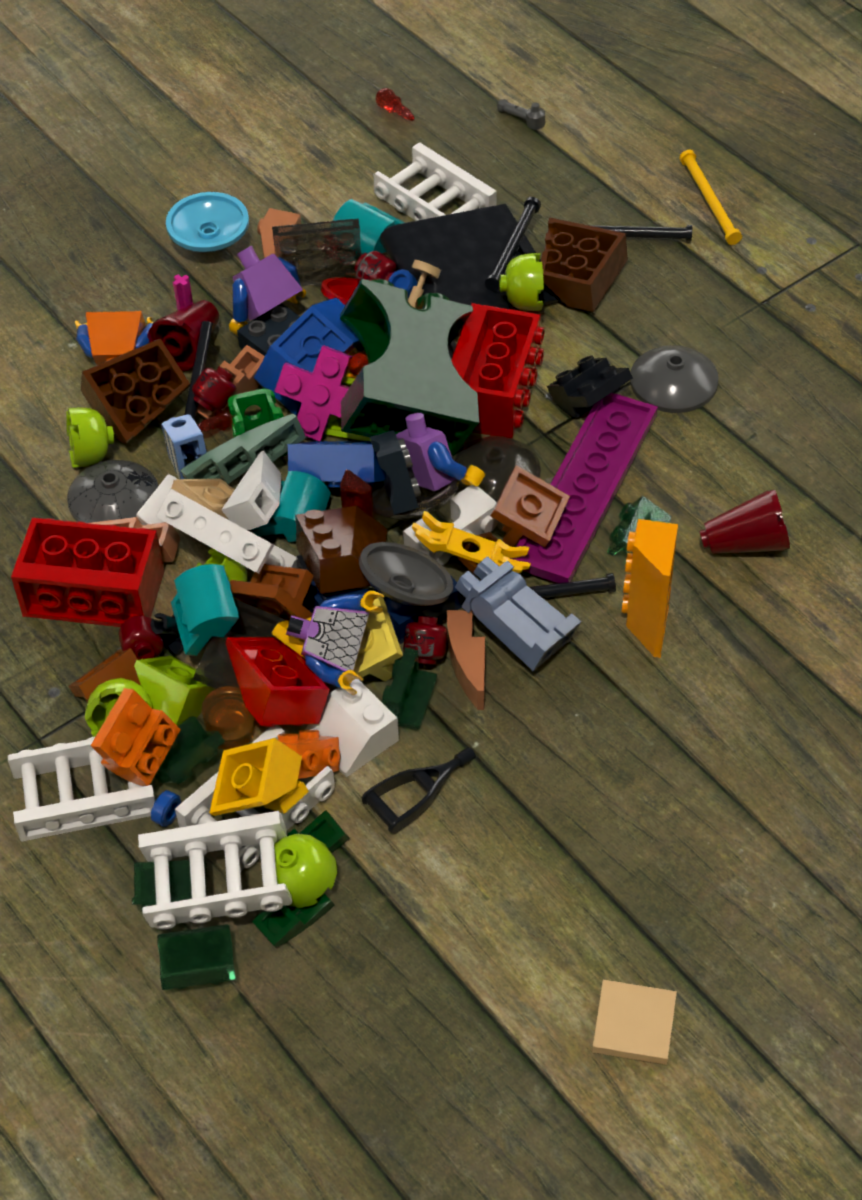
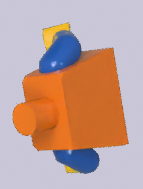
M141 311L86 312L87 323L80 324L79 320L75 321L77 328L76 340L86 356L93 358L96 365H99L148 344L147 333L154 322H152V317H148L146 325Z

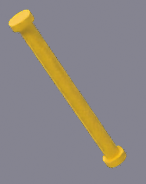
M683 151L679 159L682 165L687 166L722 227L726 242L729 245L739 243L742 239V234L739 229L733 226L697 164L694 151Z

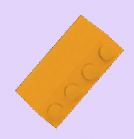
M638 519L636 532L629 531L627 551L633 553H627L623 593L628 594H624L621 613L627 614L626 627L654 657L661 658L670 602L678 524Z

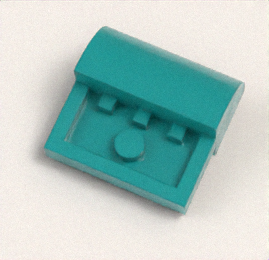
M350 199L336 213L329 235L339 240V243L355 248L361 254L371 251L384 253L386 251L380 242L381 233L390 226L405 222L366 202L361 204Z
M288 471L286 480L281 481L280 504L266 525L251 530L259 537L284 534L288 542L296 541L295 515L304 514L309 510L324 511L331 492L320 479L313 475L300 471Z
M206 564L196 566L183 572L174 580L177 594L171 601V605L186 655L197 656L212 636L224 637L239 618L224 565Z

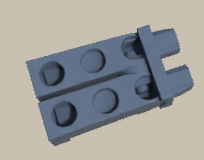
M487 556L477 565L473 572L481 581L471 572L467 571L459 578L455 586L466 598L462 608L468 613L473 611L474 615L534 671L571 640L582 621L572 613L565 617L527 586L520 574L512 571L514 566L510 562L506 561L498 566Z

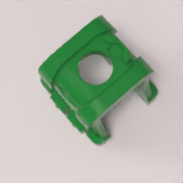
M259 389L229 397L228 406L233 420V438L245 433V431L284 417L281 408L274 405L276 400L272 390ZM257 405L260 407V411L256 415L248 416L244 413L249 406ZM288 451L280 457L286 456L288 454Z

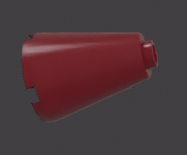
M200 300L157 319L147 333L149 343L161 339L181 371L189 370L194 366L201 323L203 321L212 322L213 333L219 321V312L209 301Z
M775 489L767 490L705 522V529L699 531L703 548H710L712 554L775 552L790 549L788 532L782 518L783 513Z

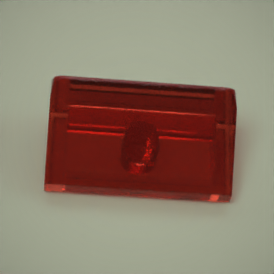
M346 469L340 483L342 508L357 506L374 519L372 487L352 471Z

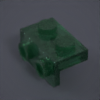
M641 496L634 503L628 502L619 513V518L621 519L619 525L615 527L609 536L611 544L607 553L611 556H614L620 550L626 553H633L627 551L629 531L636 532L638 519L670 523L672 516L644 496Z
M405 647L401 660L396 659L392 670L393 682L391 686L386 685L382 696V703L397 717L398 726L419 730L438 679L435 673L419 670L418 650Z
M194 716L188 717L179 724L178 727L181 730L155 775L158 782L180 784L193 774L191 769L199 762L206 763L214 758L219 752L217 748L225 742L219 731H205Z
M204 860L205 884H206V896H207V860ZM169 861L171 902L192 899L190 861ZM154 862L134 863V897H132V905L141 906V912L143 907L156 905Z
M225 924L157 935L162 990L184 989L189 986L209 983L220 984L225 981L236 980L234 951L229 925Z

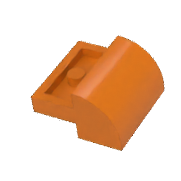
M124 688L90 746L103 757L101 764L108 770L129 782L148 786L181 729L162 710L152 709L135 690Z

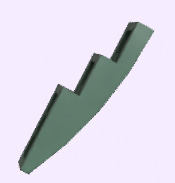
M290 414L232 438L205 453L180 471L184 479H222L225 483L229 484L250 468L261 451H264L273 462L288 451V444L300 443L306 438V435L297 416Z

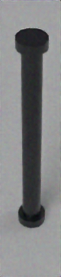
M528 197L524 203L525 209L492 275H489L485 280L486 288L492 292L500 290L499 277L505 274L506 267L512 260L534 213H537L541 207V202L536 197Z
M589 225L626 233V237L675 238L686 239V242H692V225H686V228Z
M609 573L603 578L530 588L542 598L602 590L612 593L616 591L614 574ZM462 595V605H463V603H464V601H465V599H466L463 595Z

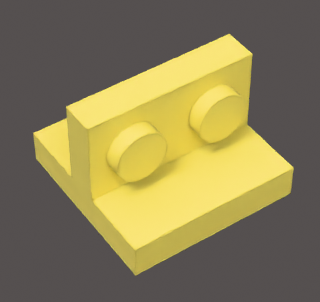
M378 597L374 600L373 606L380 607L383 611L377 614L365 610V612H369V617L353 671L361 677L372 674L383 681H387L396 676L392 664L396 659L402 657L403 654L383 598Z

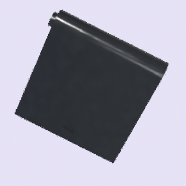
M506 204L397 224L388 227L381 233L380 242L389 258L395 262L397 270L404 269L415 276L417 284L422 273L411 268L415 259L431 264L441 270L438 279L430 276L426 277L422 287L424 290L422 295L439 293L448 297L450 301L470 306L471 303L523 311L513 307L508 302L506 292H500V290L492 292L485 286L486 278L492 275L517 225V221ZM525 234L512 259L519 255L536 253ZM544 283V290H541V294H539V301H543V306L563 302ZM461 329L459 330V332L457 333V335L455 336V338H454L453 340H455V339L458 337V335H459Z

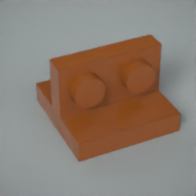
M516 465L511 471L490 516L503 523L501 530L505 532L502 541L505 544L514 547L522 535L545 547L555 531L570 496Z
M264 564L259 574L254 572L251 582L230 581L233 597L263 621L279 623L285 620L290 621L291 615L306 619L312 617L313 614L302 605L314 577L307 569Z

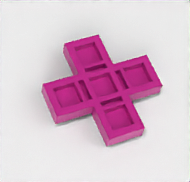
M325 345L321 347L313 373L287 362L284 363L274 391L302 403L297 416L299 423L307 437L321 441L324 437L331 414L341 418V400L350 388L342 383L352 356Z

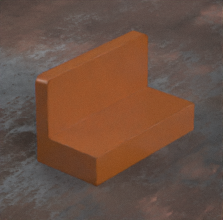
M131 648L125 651L119 649L68 687L75 697H84L88 702L90 694L95 688L110 679L125 678L141 685L134 667L138 658Z

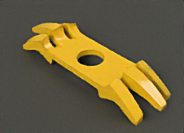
M424 511L422 519L432 531L413 522L412 529L416 533L415 536L434 553L443 551L478 564L488 556L498 566L506 561L510 562L514 566L512 571L521 573L522 570L529 569L531 563L511 559L527 555L530 547H512L500 539L496 542L454 528V523L440 522L426 511ZM467 541L473 542L479 547V551L468 552L462 547V543Z

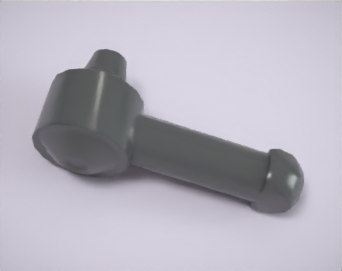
M501 99L497 103L499 112H505L526 120V125L530 129L536 130L545 126V110L539 106V103H532L531 108L528 110L511 104L505 99Z

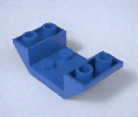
M337 298L312 305L269 347L254 376V380L264 389H270L274 392L283 365L286 362L313 373L321 347L324 345L345 354H349L351 351L357 356L365 350L361 341L352 329L340 320V313L345 305ZM274 392L275 399L292 414L298 416L302 403Z

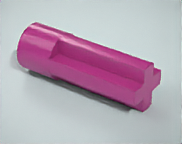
M178 274L174 276L173 287L177 310L193 304L190 280L187 275L181 277Z

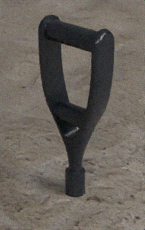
M467 747L456 754L453 760L444 764L399 772L368 789L362 795V803L368 804L388 826L389 832L397 833L428 809L446 779L457 767H463L475 759L476 755L470 747ZM435 776L438 778L435 782L431 777ZM416 781L427 794L414 807L398 817L380 796L398 786Z

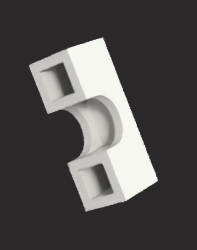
M470 485L450 499L451 519L454 521L452 522L454 523V528L479 535L493 531L499 524L498 520L490 516L496 501L478 486ZM422 518L416 522L425 529L432 531ZM412 525L403 531L405 546L427 554L441 565L446 564L453 556V554L437 551L434 553L429 550L415 536L416 533L412 529Z

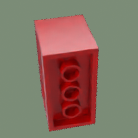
M471 303L473 312L464 323L451 361L460 377L478 393L479 424L473 430V433L513 440L516 428L521 429L523 424L524 411L522 409L529 406L531 397L529 387L536 384L538 373L536 365L541 366L544 357V348H540L545 333V328L540 327L541 314Z
M32 517L11 579L23 617L121 627L127 619L133 616L143 615L151 617L165 570L157 530Z

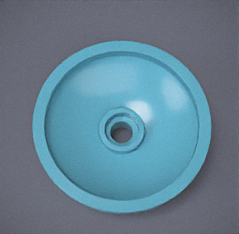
M202 192L185 197L170 209L166 217V228L172 241L185 249L195 252H215L228 248L243 237L249 226V216L245 205L237 198L220 192Z

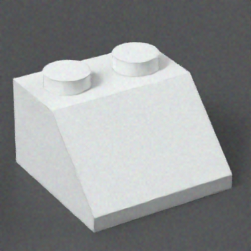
M355 679L350 683V687L357 691L355 695H351L342 687H338L330 692L319 724H309L305 729L319 730V736L338 737L340 751L339 771L345 777H348L399 741L397 717L359 679Z

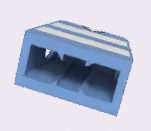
M188 414L170 418L161 424L167 452L179 479H184L180 470L189 465L185 461L187 459L185 455L193 456V461L207 453L203 434L192 416Z

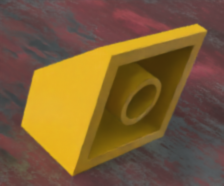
M276 738L223 750L209 813L217 816L266 805L295 789L302 756Z

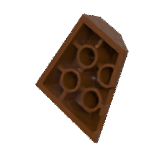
M549 217V228L545 237V250L541 258L543 281L567 306L594 312L628 261L626 233Z
M161 339L82 371L81 392L91 408L98 411L104 417L107 426L113 427L114 439L124 444L132 440L190 387L189 381Z
M357 506L324 511L309 510L304 514L295 515L297 550L302 555L310 573L314 575L313 580L321 594L372 586L360 569L359 557L366 546L373 543L386 542V527Z

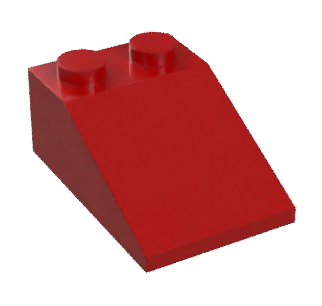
M227 637L225 644L245 707L260 725L274 727L275 725L303 726L304 724H319L330 689L308 668L301 655L276 637Z

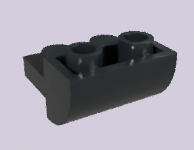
M587 356L577 362L578 366L573 370L559 373L555 377L556 381L548 385L547 388L553 400L565 413L578 418L590 410L595 403L610 393L620 390V387L633 379L629 368H616L614 365L610 366L607 358Z

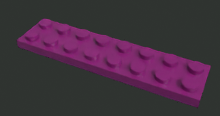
M610 393L593 405L550 484L569 495L570 498L549 543L543 547L522 535L516 546L530 547L527 555L511 558L531 563L529 569L522 570L523 572L556 583L571 582L657 416L658 406L615 393Z

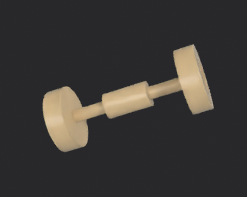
M416 259L411 268L422 274L417 286H413L408 302L414 308L417 299L424 292L422 287L426 277L430 276L438 279L441 273L439 268Z

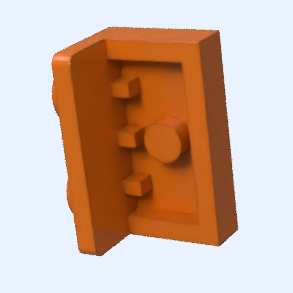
M319 730L299 731V736L298 734L277 735L280 742L302 756L298 779L316 776L326 766L330 767L333 772L339 770L340 751L338 737L319 736Z

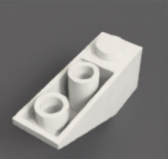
M264 451L259 453L222 508L223 513L231 522L246 530L266 525L280 504L281 472Z

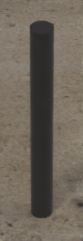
M209 321L201 323L184 415H191L194 421L196 420L199 403L193 399L195 394L192 391V387L206 366L213 323Z

